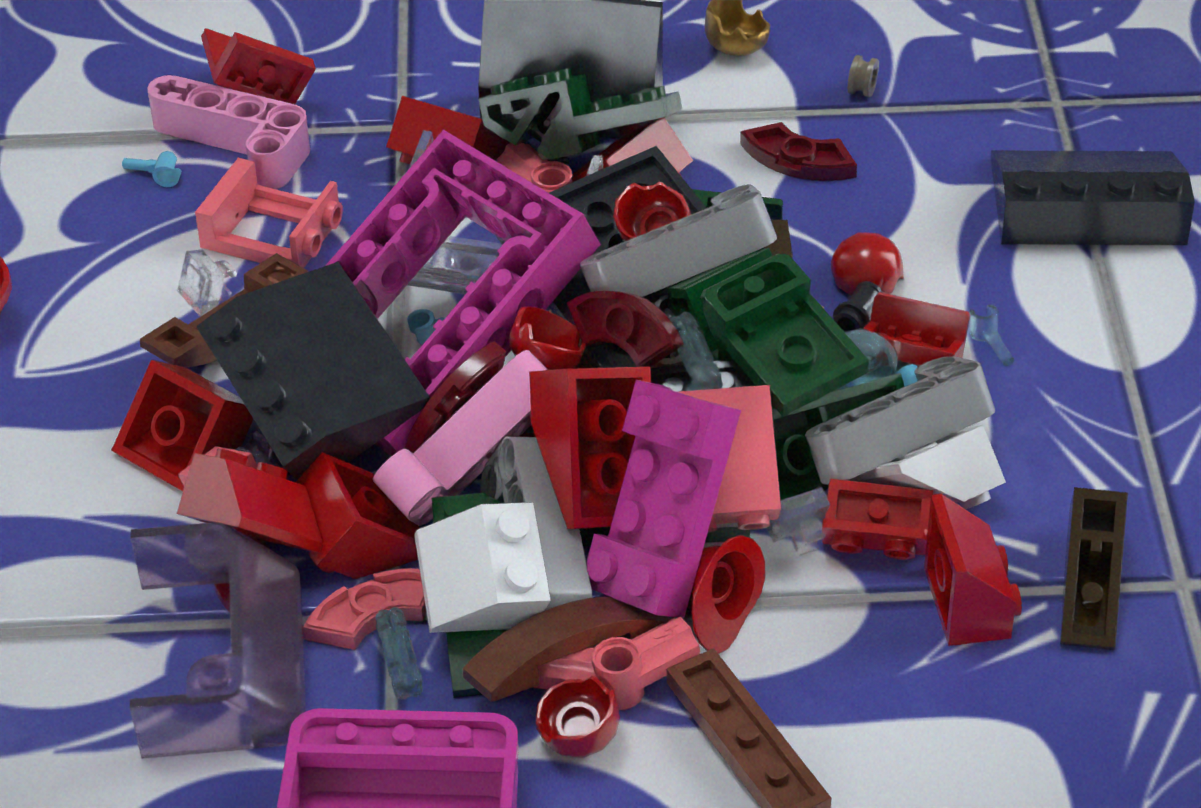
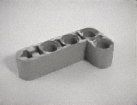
M751 184L729 189L711 199L712 207L589 256L580 262V266L590 292L620 291L643 297L770 245L777 240V235L760 191Z
M954 356L942 357L926 362L914 371L917 382L808 430L805 436L821 483L829 484L830 479H852L990 417L995 413V407L981 363Z
M506 436L482 471L481 493L489 495L502 504L533 503L551 600L545 611L572 601L592 598V589L587 572L580 530L567 529L536 437Z

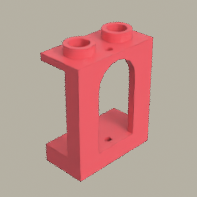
M237 158L195 211L200 248L262 263L277 253L304 268L311 257L317 256L322 242L330 231L339 226L342 219L343 206L338 199L337 182L330 181L319 197L312 199L257 185L255 162ZM248 211L299 223L289 236L290 248L276 246L231 233Z

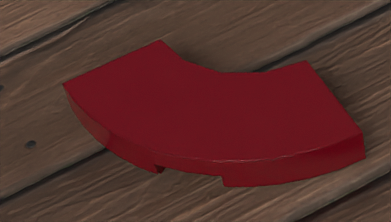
M782 122L740 131V144L744 150L756 161L776 172L796 178L819 181L845 180L857 177V164L839 138L811 139L792 132Z
M594 291L580 295L567 302L581 340L586 344V347H597L605 343H614L630 355L636 367H651L684 345L679 332L665 313L656 305L638 295L620 291Z
M493 341L477 351L442 383L416 419L404 449L414 453L503 368L506 351L499 344Z

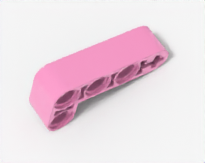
M171 75L158 77L151 81L147 87L153 127L156 131L246 154L248 160L255 162L257 185L272 189H279L285 186L310 153L306 111L300 106Z
M529 350L519 353L414 453L408 449H403L391 456L377 470L373 477V482L409 520L418 526L428 523L433 519L431 498L459 495L482 473L486 463L506 436L519 437L532 425L529 371L548 369Z

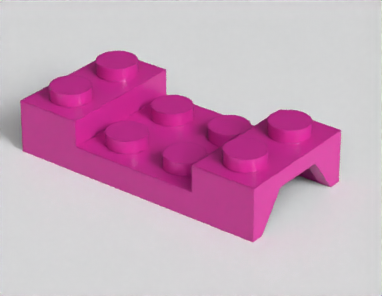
M636 380L622 429L623 432L635 435V440L608 536L594 534L586 562L592 590L655 615L677 618L680 616L682 618L685 617L741 410L673 391L667 386Z

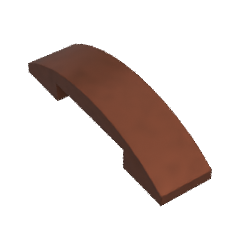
M276 253L244 273V289L189 324L176 317L170 319L140 338V347L169 364L181 367H194L213 362L217 359L196 326L237 296L309 271Z
M595 597L572 601L538 613L501 634L463 667V678L488 700L494 702L539 685L538 666L595 646L603 640L612 637H623L632 640L668 621V619L612 597Z

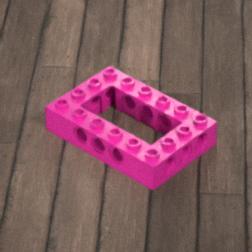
M445 130L438 135L325 265L327 266L335 262L340 263L378 319L465 217L505 241L498 249L497 253L499 256L476 283L471 281L465 288L467 291L465 296L443 321L439 319L433 325L435 331L411 359L405 358L430 397L462 363L491 342L495 341L506 351L505 356H507L511 351L509 343L510 330L520 307L533 306L546 310L581 269L580 262L591 256L601 245L583 213ZM421 411L375 445L391 456L403 450L409 433Z

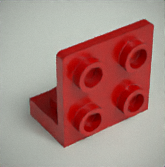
M205 28L201 35L213 82L220 87L296 104L316 70L312 58L234 32L233 36L230 37Z

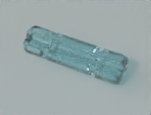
M683 312L680 316L673 315L670 321L684 342V345L677 350L689 376L693 378L692 383L695 389H721L723 387L722 375L717 364L712 361L714 358L702 332L697 329L698 324L694 315L689 312Z
M393 607L390 610L381 609L375 617L377 622L376 628L379 639L382 640L381 646L389 676L392 678L391 683L394 694L401 700H405L410 696L417 698L423 692V679L420 669L416 664L417 658L409 630L406 628L407 622L404 612L398 607Z

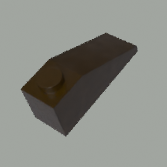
M1074 487L1069 510L1060 644L1115 650L1128 493Z

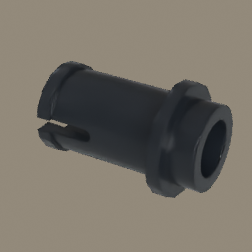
M863 281L859 283L850 298L845 302L839 303L834 309L833 320L848 337L859 336V332L870 322L869 318L872 313L874 297L879 292H882L880 287L872 282Z

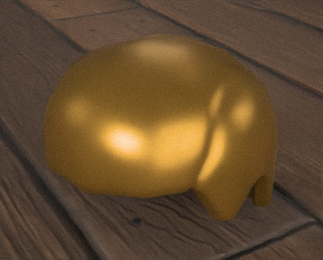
M712 0L708 3L704 28L705 35L714 48L725 54L746 56L762 49L767 43L770 34V24L763 18L760 9L756 10L755 14H748L743 8L742 0Z

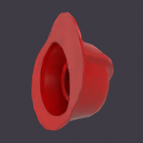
M738 535L727 539L722 545L703 548L686 610L692 613L694 632L699 644L706 651L714 648L719 654L731 646L745 619L762 593L766 577L765 559L761 547L753 538Z

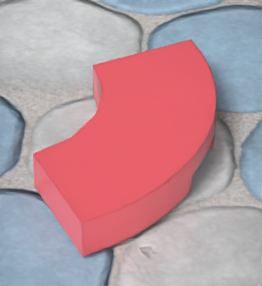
M407 568L383 571L373 574V580L358 584L350 589H347L345 586L339 588L325 598L308 617L303 626L304 639L355 650L366 635L382 625L402 620L423 621L427 612L420 569Z

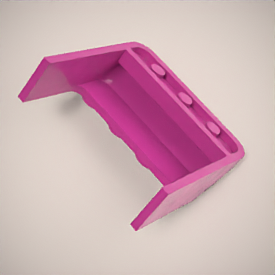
M326 708L308 710L295 718L290 726L277 808H517L518 731L512 720L497 713Z

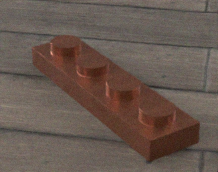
M714 648L667 668L668 686L761 808H831V796Z

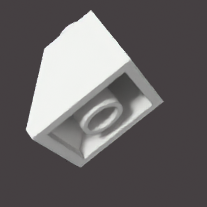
M533 503L481 504L416 531L414 536L430 633L511 629L520 622L545 611L550 603V594Z

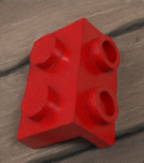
M879 292L874 297L870 322L859 332L857 347L862 353L869 354L870 360L889 365L902 361L919 367L926 362L942 357L954 356L963 358L970 313L960 309Z
M830 479L825 518H823L822 543L830 544L831 548L838 552L849 554L860 553L864 548L882 550L884 555L901 560L913 559L915 554L925 555L931 495H933V490Z

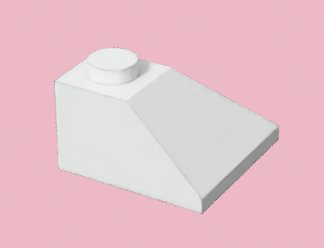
M983 425L957 431L855 477L857 482L933 490V495L943 494L955 503H960L964 509L991 499L988 491L1006 483Z

